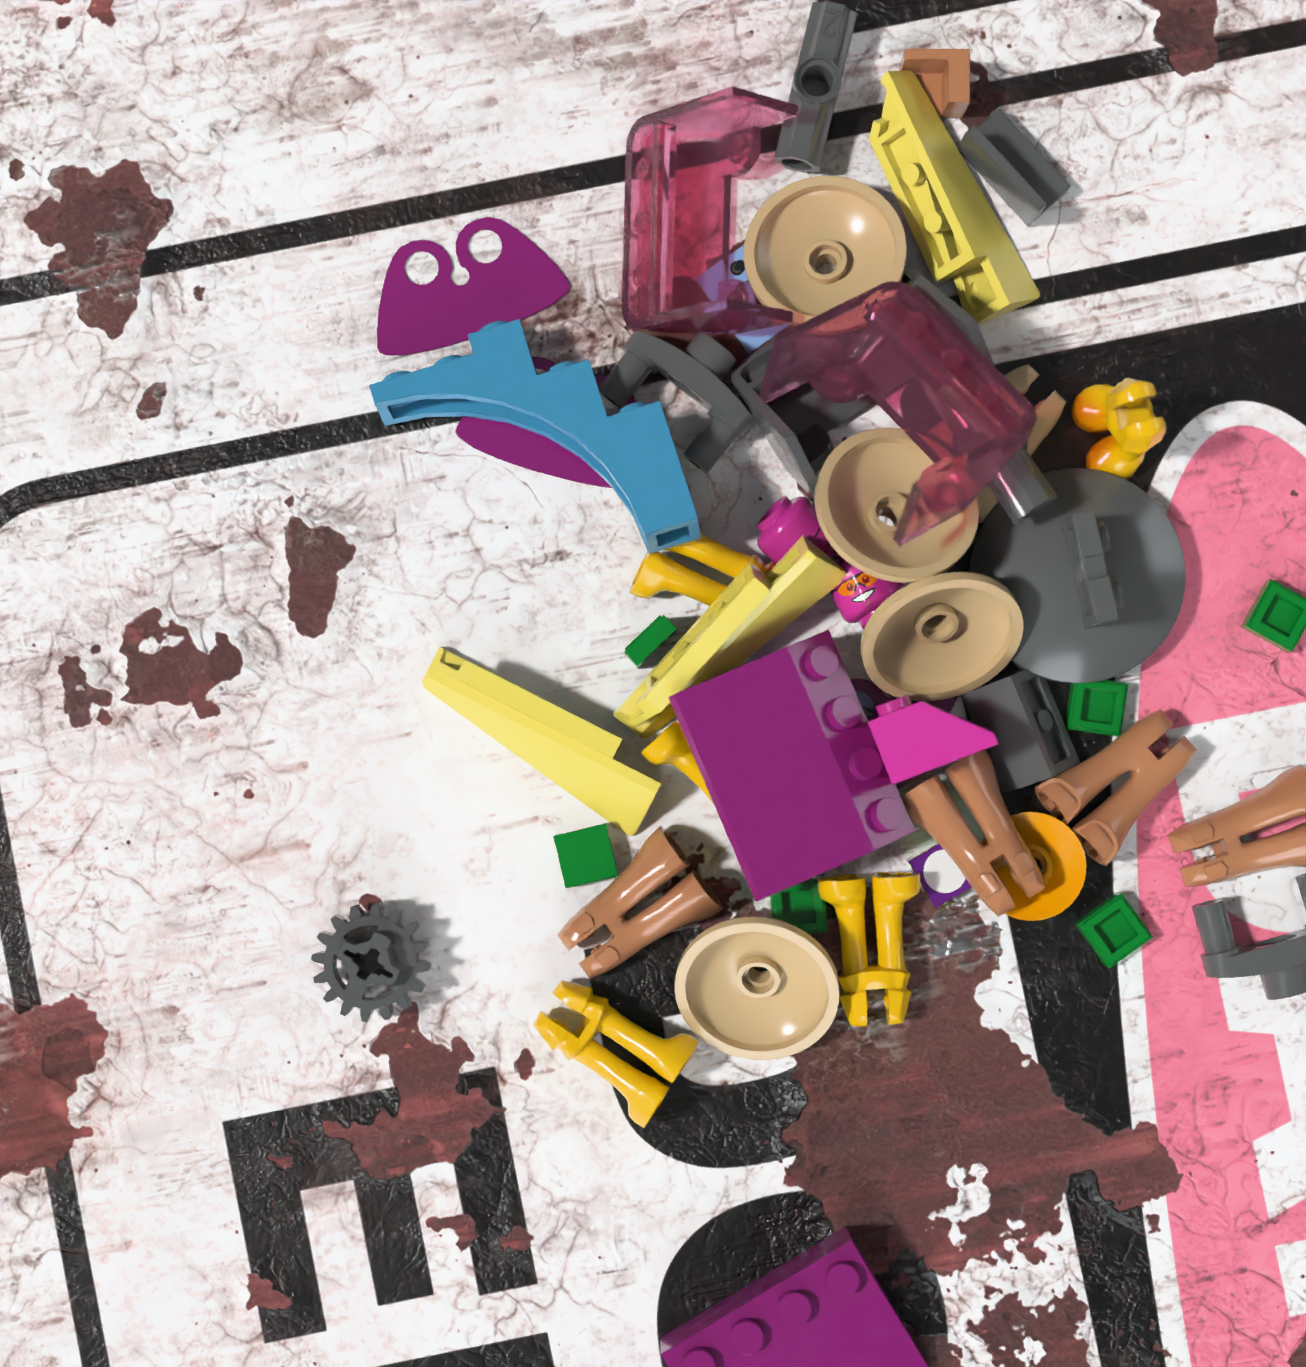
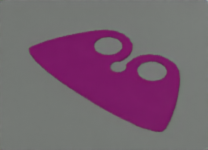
M493 217L475 219L459 232L455 243L459 264L469 273V280L464 285L458 286L451 281L453 266L449 255L442 246L433 241H411L401 246L393 255L386 272L380 299L377 323V348L379 353L384 355H408L469 340L468 334L480 331L483 326L491 322L522 320L547 308L568 292L570 284L552 260L516 228ZM479 230L493 231L501 239V253L492 262H477L469 253V240ZM424 251L430 253L438 262L437 276L428 284H415L405 274L406 260L415 252Z
M531 356L535 369H543L548 372L551 367L556 365L555 362L547 358ZM608 375L595 376L598 387H600ZM634 395L630 398L626 405L636 403ZM463 416L456 427L455 433L461 440L471 447L497 459L554 477L588 485L612 488L579 456L543 435L510 423Z

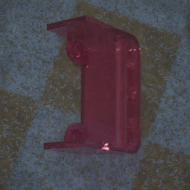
M731 86L644 115L636 120L627 137L625 161L621 310L623 319L630 328L649 332L740 334L793 323L792 311L757 304L756 296L750 284L738 279L728 280L731 178L746 174L757 162L761 152V127L797 117L798 105Z
M894 281L882 283L775 336L759 397L767 403L808 382L819 395L836 403L853 402L868 394L935 463L926 468L919 480L913 483L893 540L899 546L908 543L964 511L1027 442L1036 422V412L1032 404L918 290L908 284Z

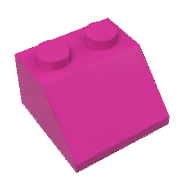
M909 695L877 706L876 710L879 718L868 722L892 785L998 744L994 731L925 701L912 704Z

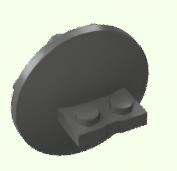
M1066 468L1043 473V476L1056 493V499L1036 515L1015 525L1000 502H998L983 520L977 531L969 557L968 573L984 575L1000 582L1015 597L1024 621L1021 643L1010 661L1023 670L1029 669L1033 674L1046 680L1070 684L1090 683L1116 677L1136 667L1152 655L1166 639L1177 620L1183 602L1186 582L1184 555L1178 535L1166 513L1157 502L1138 486L1122 477L1086 468Z

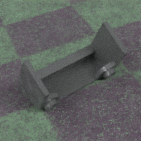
M905 266L901 282L891 299L868 319L847 328L829 331L808 330L795 326L743 359L731 373V381L740 399L781 463L813 500L817 481L814 472L822 468L827 457L834 449V445L827 432L914 377L922 385L927 386L931 380L936 378L945 369L958 362L963 363L967 361L978 379L992 392L996 393L1004 388L976 319L910 266Z

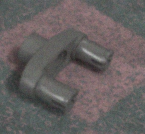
M636 330L622 347L625 354L598 388L599 392L621 409L638 390L650 372L653 374L660 373L708 410V415L711 418L683 454L690 463L708 474L736 437L742 439L754 423V419L746 407L722 382L723 378L736 363V359L721 344L702 332H698L686 349L681 351L653 335Z
M1306 873L1295 878L1306 910ZM1213 899L1191 906L1205 951L1200 954L1206 977L1236 978L1260 975L1267 1000L1283 999L1306 993V925H1304L1305 929L1243 946L1242 944H1236L1224 899Z

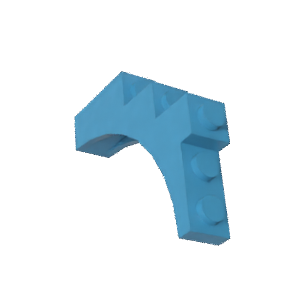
M520 319L510 322H491L483 326L480 331L468 334L473 351L472 354L466 356H446L436 361L433 366L413 372H393L384 377L382 381L369 385L374 404L385 426L425 417L469 416L510 423L551 439L579 456L612 487L632 515L649 554L701 538L697 513L661 402L657 401L650 404L645 402L632 403L621 408L617 414L607 417L590 360L579 363L575 361L561 362L551 367L548 372L537 375Z

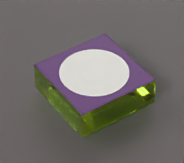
M938 843L906 860L912 872L920 873L921 887L934 908L971 888V885L958 866Z

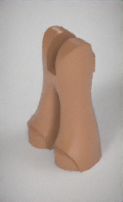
M1161 709L1140 719L1109 745L1087 760L1052 778L1042 781L1035 787V793L1047 811L1067 825L1103 789L1125 772L1129 773L1130 777L1113 794L1071 828L1078 837L1084 852L1101 865L1107 866L1116 856L1130 828L1145 808L1186 768L1197 752V748L1186 736L1181 737L1175 743L1160 751V755L1157 758L1148 749L1150 745L1154 746L1174 724Z
M986 749L963 757L944 771V775L969 808L987 841L986 846L980 843L963 818L939 775L932 776L901 797L910 819L931 835L947 852L979 898L998 917L1015 907L1003 879H999L995 872L1006 865L1011 872L1009 875L1021 887L1028 898L1046 888L1040 869L1006 807L992 760Z
M1301 764L1284 771L1261 790L1247 798L1187 822L1167 834L1173 853L1204 848L1203 845L1211 843L1214 852L1213 856L1201 857L1179 868L1185 887L1210 885L1247 874L1277 868L1306 867V822L1266 837L1245 842L1240 841L1241 836L1306 815V769Z
M663 826L657 828L647 838L623 872L607 888L571 917L557 934L568 951L581 941L584 942L594 936L593 932L602 925L612 937L603 945L599 943L590 952V955L578 963L589 979L613 969L657 939L679 928L714 916L724 909L710 886L696 870H693L643 911L631 918L625 916L633 906L648 894L690 866V862L682 849Z

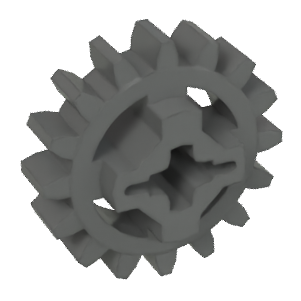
M375 902L370 909L369 915H365L361 906L357 904L350 907L351 921L348 922L343 916L337 914L331 918L336 932L333 934L322 931L318 934L317 939L327 947L325 951L316 952L311 956L312 961L324 964V971L313 977L314 983L328 982L331 987L323 998L326 1003L337 997L344 1001L341 1006V1015L346 1016L357 1007L360 1008L362 1022H368L374 1013V1009H379L381 1016L384 1020H387L393 1016L392 1003L396 1002L406 1010L413 1004L407 991L411 990L421 993L425 989V983L416 976L418 972H426L431 969L432 963L419 959V953L429 947L430 944L428 940L415 942L412 935L417 931L420 924L415 921L407 926H403L400 923L403 914L402 909L396 908L388 917L383 916L382 902ZM378 926L372 937L364 941L347 936L358 927ZM397 937L406 951L407 967L397 959L393 946ZM373 949H376L380 952L378 962L384 966L385 970L377 969L371 974H367L364 971L366 962L360 958V954L366 955ZM337 959L345 962L350 978L347 985H345L339 975ZM385 983L390 987L395 986L397 988L385 996L365 997L371 987L376 984Z

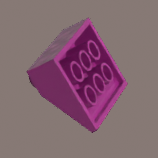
M829 630L789 645L668 697L755 901L762 900L915 832L895 784L892 785L869 727L868 719Z
M846 1226L660 1337L661 1356L668 1367H929Z

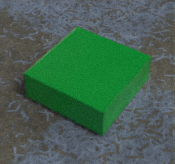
M1272 579L1267 580L1243 621L1241 628L1286 653L1293 652L1306 628V598Z
M659 615L625 648V656L639 668L677 632V628L664 615L662 617Z
M1107 680L1071 684L1065 720L1066 729L1119 737L1122 733L1128 684Z
M606 823L553 836L565 888L618 876Z
M822 877L810 878L771 895V918L791 924L807 934L828 932L825 901L820 898L817 879Z
M1120 892L1112 895L1074 923L1105 967L1109 969L1153 938Z

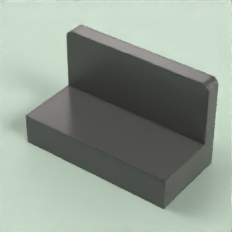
M1000 109L978 128L973 125L965 132L959 144L958 150L961 155L1028 227L1071 188L1067 181Z
M1025 669L963 695V701L972 722L994 731L998 740L997 745L987 748L986 751L992 760L1001 792L1008 793L1052 778L1080 764L1046 679L1033 674L1029 669Z

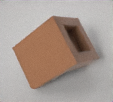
M905 49L899 65V71L911 70L915 73L940 118H963L970 103V49Z

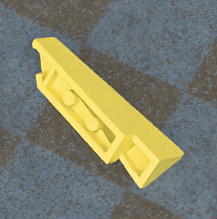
M911 70L886 72L882 75L881 84L887 90L882 116L872 122L869 141L935 283L948 281L953 277L962 309L976 319L978 326L1033 302L1040 297L1037 286L915 73Z
M804 535L799 538L767 575L749 562L618 707L613 716L640 738H649L676 716L668 697L735 669L839 585L847 573Z
M439 647L422 681V685L427 691L628 836L636 834L661 783L614 760L623 739Z

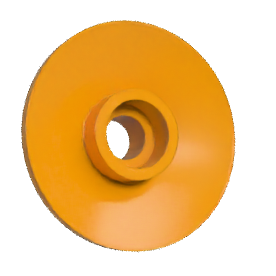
M1023 812L1011 815L1033 857L1041 863V874L1046 888L1028 898L1021 887L1009 875L1011 872L1006 865L995 872L999 879H1003L1007 891L1015 904L1014 908L1004 914L1025 921H1039L1054 917L1066 910L1081 892L1086 876V857L1083 847L1075 833L1055 817L1038 812ZM985 837L981 842V844L984 846L987 845Z

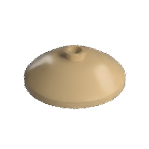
M840 176L805 178L793 182L774 193L754 215L744 242V265L747 279L760 303L782 321L796 327L815 331L847 328L877 313L897 290L906 265V236L895 209L873 188L859 181ZM823 263H831L836 267L829 274H823L817 270Z
M888 427L859 432L841 442L830 453L816 481L814 495L815 510L825 537L836 552L848 563L862 572L879 579L893 582H917L933 575L944 573L961 559L969 548L977 530L979 519L978 499L967 471L945 447L917 432ZM879 516L888 517L894 526L884 524L879 519Z
M949 572L933 575L902 587L875 610L862 634L860 645L862 661L873 683L892 696L900 698L909 695L911 701H938L953 698L982 686L1006 667L1021 643L1024 630L1023 616L1015 597L1008 588L990 577L968 572Z
M741 917L713 925L699 934L688 945L677 967L675 997L678 1009L687 1025L700 1039L710 1046L739 1058L773 1060L788 1057L809 1048L829 1029L839 1004V978L834 963L826 950L803 930L776 919ZM753 967H763L767 970L758 971L755 970Z

